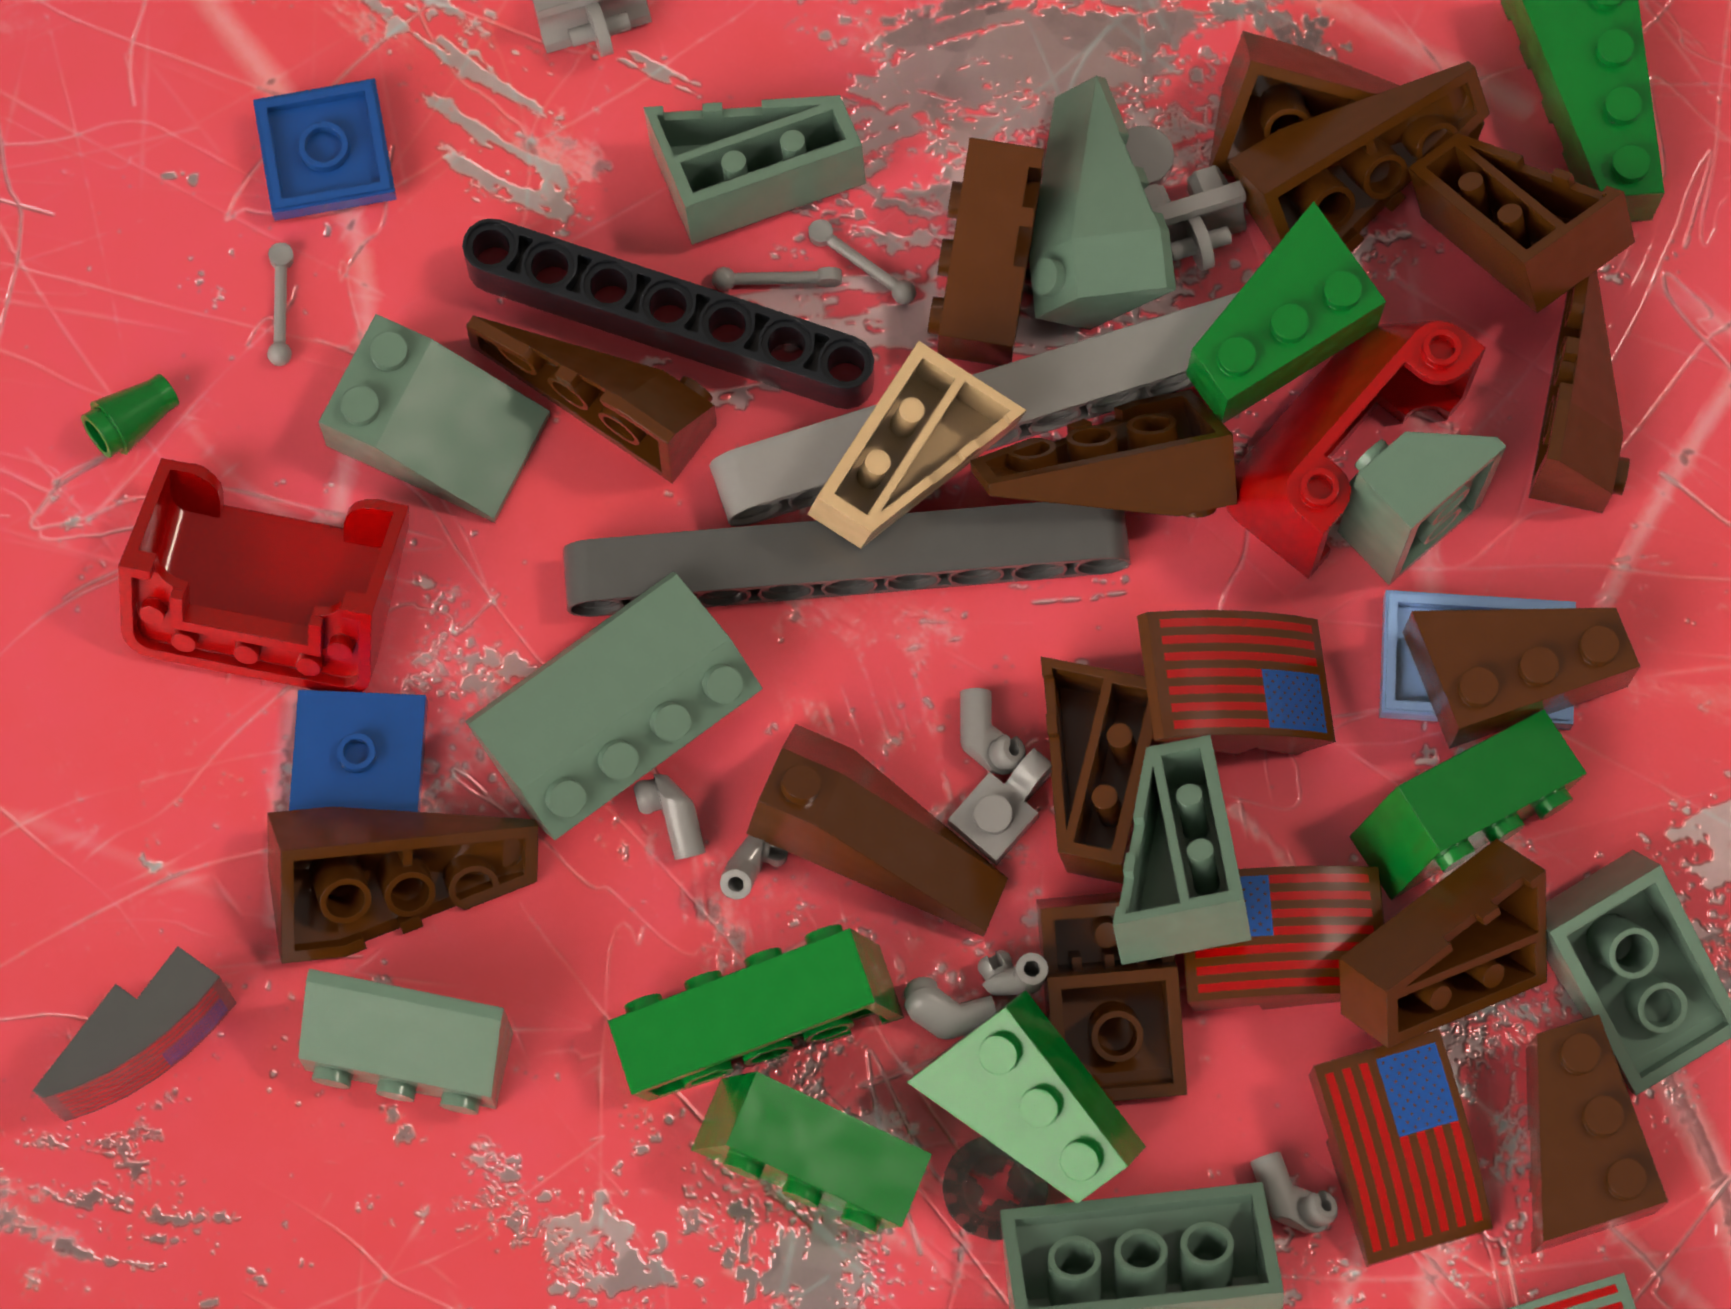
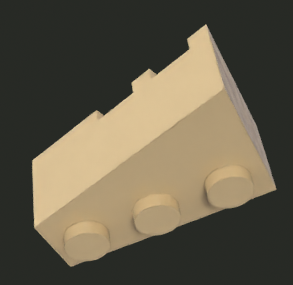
M918 340L816 497L807 515L862 549L970 464V460L979 457L1012 431L1027 410Z

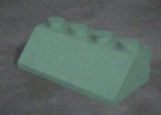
M671 572L465 722L529 817L536 819L538 826L552 839L556 840L763 688L731 638L678 574Z
M1263 1182L1081 1201L1078 1204L1076 1202L1000 1210L1009 1309H1283L1284 1289Z

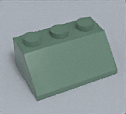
M1404 432L1390 445L1383 439L1379 440L1355 464L1359 472L1349 482L1351 486L1350 501L1343 513L1337 532L1390 585L1481 506L1506 449V445L1498 437Z
M309 969L305 986L298 1059L306 1071L313 1072L312 1081L322 1085L349 1089L352 1080L377 1085L375 1093L386 1098L413 1102L415 1094L419 1093L441 1098L439 1106L444 1109L462 1114L477 1115L480 1106L492 1109L497 1108L513 1031L505 1009L502 1007Z

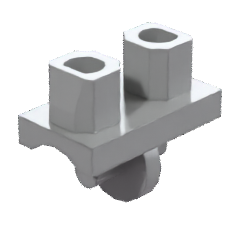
M533 0L542 42L547 54L567 47H576L595 41L600 56L605 57L614 53L610 36L652 22L647 0Z
M1216 165L1194 171L1187 178V191L1190 195L1188 197L1171 202L1164 185H1158L1157 183L1147 186L1144 190L1152 210L1162 213L1168 226L1173 261L1193 256L1200 271L1215 267L1213 249L1231 244V234L1246 230L1243 208L1244 202H1246L1244 188L1240 180L1229 183Z

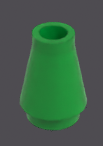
M157 374L145 382L92 401L90 403L91 410L83 414L81 420L90 439L106 457L111 458L118 452L127 455L169 411L179 405V399L169 382L161 374Z

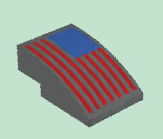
M177 946L137 999L117 984L113 986L36 1085L33 1092L56 1116L65 1122L96 1112L138 1091L185 1058L218 1026L237 1002L219 975Z

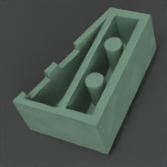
M840 95L761 100L762 107L723 109L722 102L702 103V110L664 112L663 106L643 107L651 149L692 245L866 184L862 144Z
M1211 735L1146 747L1133 814L1134 829L1129 853H1126L1123 867L1124 882L1119 907L1115 909L1113 929L1121 964L1136 963L1252 940Z

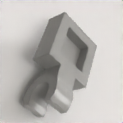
M1033 748L1018 764L1005 784L989 772L948 818V825L997 866L1038 819L1039 813L1027 801L1051 776V761Z

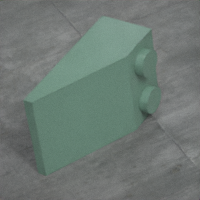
M375 314L318 423L327 447L495 523L551 414L548 409L435 340Z
M1631 850L1546 902L1547 961L1582 1017L1585 1019L1599 1014L1622 1078L1633 1094H1640L1731 1038V999L1660 864L1635 850Z

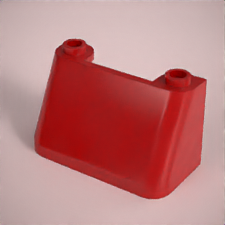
M1424 321L1379 324L1377 328L1337 352L1235 467L1237 504L1226 506L1227 511L1239 524L1309 579L1328 557L1331 549L1326 544L1330 528L1343 515L1350 501L1351 486L1348 477L1338 465L1330 460L1332 456L1378 404L1402 424L1413 412L1425 409L1435 410L1441 417L1447 420L1466 399L1486 347L1462 328L1451 322Z
M161 458L118 565L120 620L123 639L130 648L141 655L153 659L318 691L363 692L369 686L380 650L409 528V505L381 499L360 500L349 507L344 521V528L224 505L221 482L207 468L199 464Z

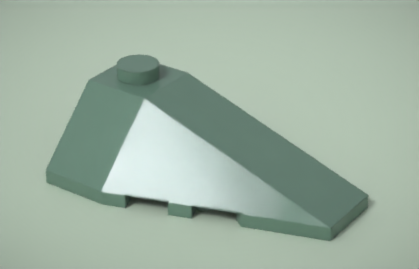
M1095 76L1056 96L1054 99L1029 255L1035 318L1089 330L1176 290L1168 226L1163 214L1154 212L1144 191L1150 183L1144 169L1134 166L1126 148L1129 133L1107 80L1104 77Z

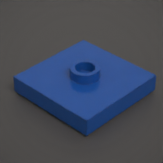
M375 78L253 100L274 221L397 200Z
M298 690L289 810L333 806L420 812L428 708L427 696Z

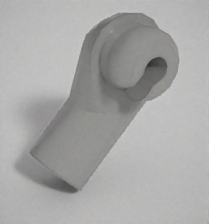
M969 688L960 691V743L963 751L988 772L999 775L1010 774L1026 755L1022 740L1017 736L1010 739L1008 735L992 725V692L990 690Z
M653 774L654 779L638 781L633 788L639 812L650 814L654 811L662 810L674 859H684L705 853L706 850L696 808L686 793L668 775Z
M748 835L728 861L720 879L722 892L731 899L745 898L750 893L763 863H769L776 867L781 866L786 862L788 852L766 843L762 839Z
M999 950L992 957L988 958V956L982 958L978 963V971L985 980L982 986L993 996L1019 995L1025 990L1029 994H1034L1040 990L1046 979L1048 965L1043 956L1031 952L1021 956L1016 965L1013 966L1010 954L1004 950Z
M917 977L911 980L904 990V997L906 999L904 1007L911 1020L940 1039L948 1040L965 1036L997 1012L991 995L957 1003L937 988V982L930 977Z
M1281 1152L1270 1153L1250 1162L1256 1181L1263 1182L1269 1215L1275 1221L1304 1233H1318L1325 1230L1337 1217V1202L1330 1193L1324 1190L1314 1193L1292 1185Z

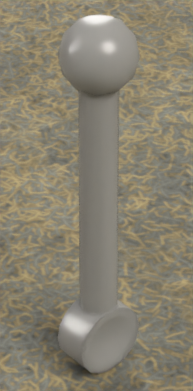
M818 219L810 224L808 234L813 245L818 247L828 245L891 290L892 297L897 303L909 304L916 296V289L910 281H898L833 234L832 225L828 221Z
M280 242L274 244L268 253L270 264L275 268L274 340L273 344L268 348L267 357L276 366L286 365L292 356L291 348L286 344L287 269L293 264L294 255L292 248L288 244Z
M720 267L712 275V284L720 291H728L734 285L818 284L823 287H836L842 284V271L836 267H823L817 271L734 273L730 268Z

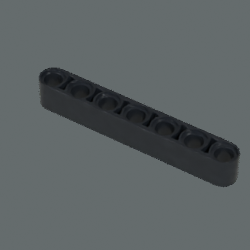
M491 218L480 220L469 227L464 235L462 247L469 278L476 287L485 292L836 408L850 409L858 407L867 401L873 391V353L866 342L855 336L503 220ZM493 247L502 248L508 252L505 259L492 265L484 264L477 259L483 251ZM547 267H560L567 272L565 277L557 283L547 284L536 279L538 273ZM607 286H617L626 292L623 298L613 303H602L594 297L597 291ZM666 305L677 306L685 312L680 319L671 323L661 322L653 316L656 310ZM726 324L735 325L744 332L740 338L732 342H721L712 336L715 329ZM782 344H793L803 352L799 358L790 362L779 361L771 355L772 350ZM850 363L859 367L862 374L855 380L845 382L834 378L830 371L838 364Z

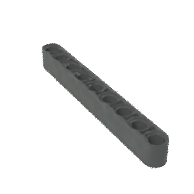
M1049 502L906 513L862 549L817 520L587 539L570 543L563 548L567 611L576 616L586 617L613 615L671 572L678 574L704 607L1102 575L1122 571L1131 565L1125 511Z

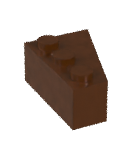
M1455 133L1408 167L1422 218L1536 313L1635 243L1624 191L1610 186H1606L1603 191H1599L1576 183L1573 173L1555 168L1551 174L1528 166L1524 163L1522 155L1460 133Z
M969 138L963 182H952L947 218L957 219L954 239L943 238L937 275L947 277L944 298L933 296L927 331L929 334L938 335L937 353L945 358L996 366L1012 363L1040 193L1044 158L1043 148Z
M1616 608L1412 611L1403 630V635L1449 749L1505 730L1543 709L1547 714H1551L1626 688L1640 668Z
M1041 656L1059 856L1068 873L1123 884V867L1126 853H1129L1134 829L1133 814L1145 750L1149 746L1164 744V742L1154 741L1145 676Z
M1495 839L1339 958L1341 1014L1384 1046L1390 1048L1546 983V870L1499 839Z
M1599 1014L1538 1033L1526 1048L1528 1130H1530L1531 1146L1529 1179L1530 1192H1532L1533 1232L1531 1233L1532 1254L1653 1215L1668 1202Z

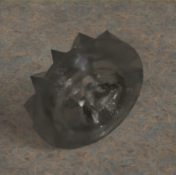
M982 1136L966 1143L951 1158L943 1178V1196L949 1215L967 1234L996 1242L1002 1240L1000 1210L1045 1205L1048 1196V1182ZM1007 1165L1011 1166L1008 1172L1009 1179L1006 1189L1013 1194L1015 1200L1020 1202L1019 1205L1011 1200L1006 1202L1003 1199H997L992 1206L988 1205L984 1212L980 1211L979 1209L983 1203L981 1200L984 1189L977 1184V1179L970 1176V1174L973 1173L979 1178L984 1176L987 1179H993L997 1176L998 1172L1002 1173Z

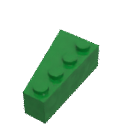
M1501 0L1508 21L1512 20L1521 42L1519 49L1527 69H1532L1543 96L1542 106L1549 123H1553L1564 148L1562 155L1569 172L1573 173L1575 182L1599 191H1603L1606 186L1624 191L1631 222L1652 220L1665 192L1639 1Z
M840 924L830 925L807 934L804 937L806 945L783 953L781 948H771L757 952L744 960L746 968L722 976L721 971H711L697 975L684 983L686 991L663 999L661 994H651L630 1001L624 1006L626 1014L608 1020V1024L631 1095L652 1101L728 1076L734 1072L731 1061L739 1058L743 1059L744 1065L765 1064L788 1056V1053L794 1049L792 1041L804 1038L806 1043L821 1040L829 1043L850 1036V1029L854 1026L853 1021L873 1014L879 1015L882 1025L904 1018L880 946L851 928L843 930Z

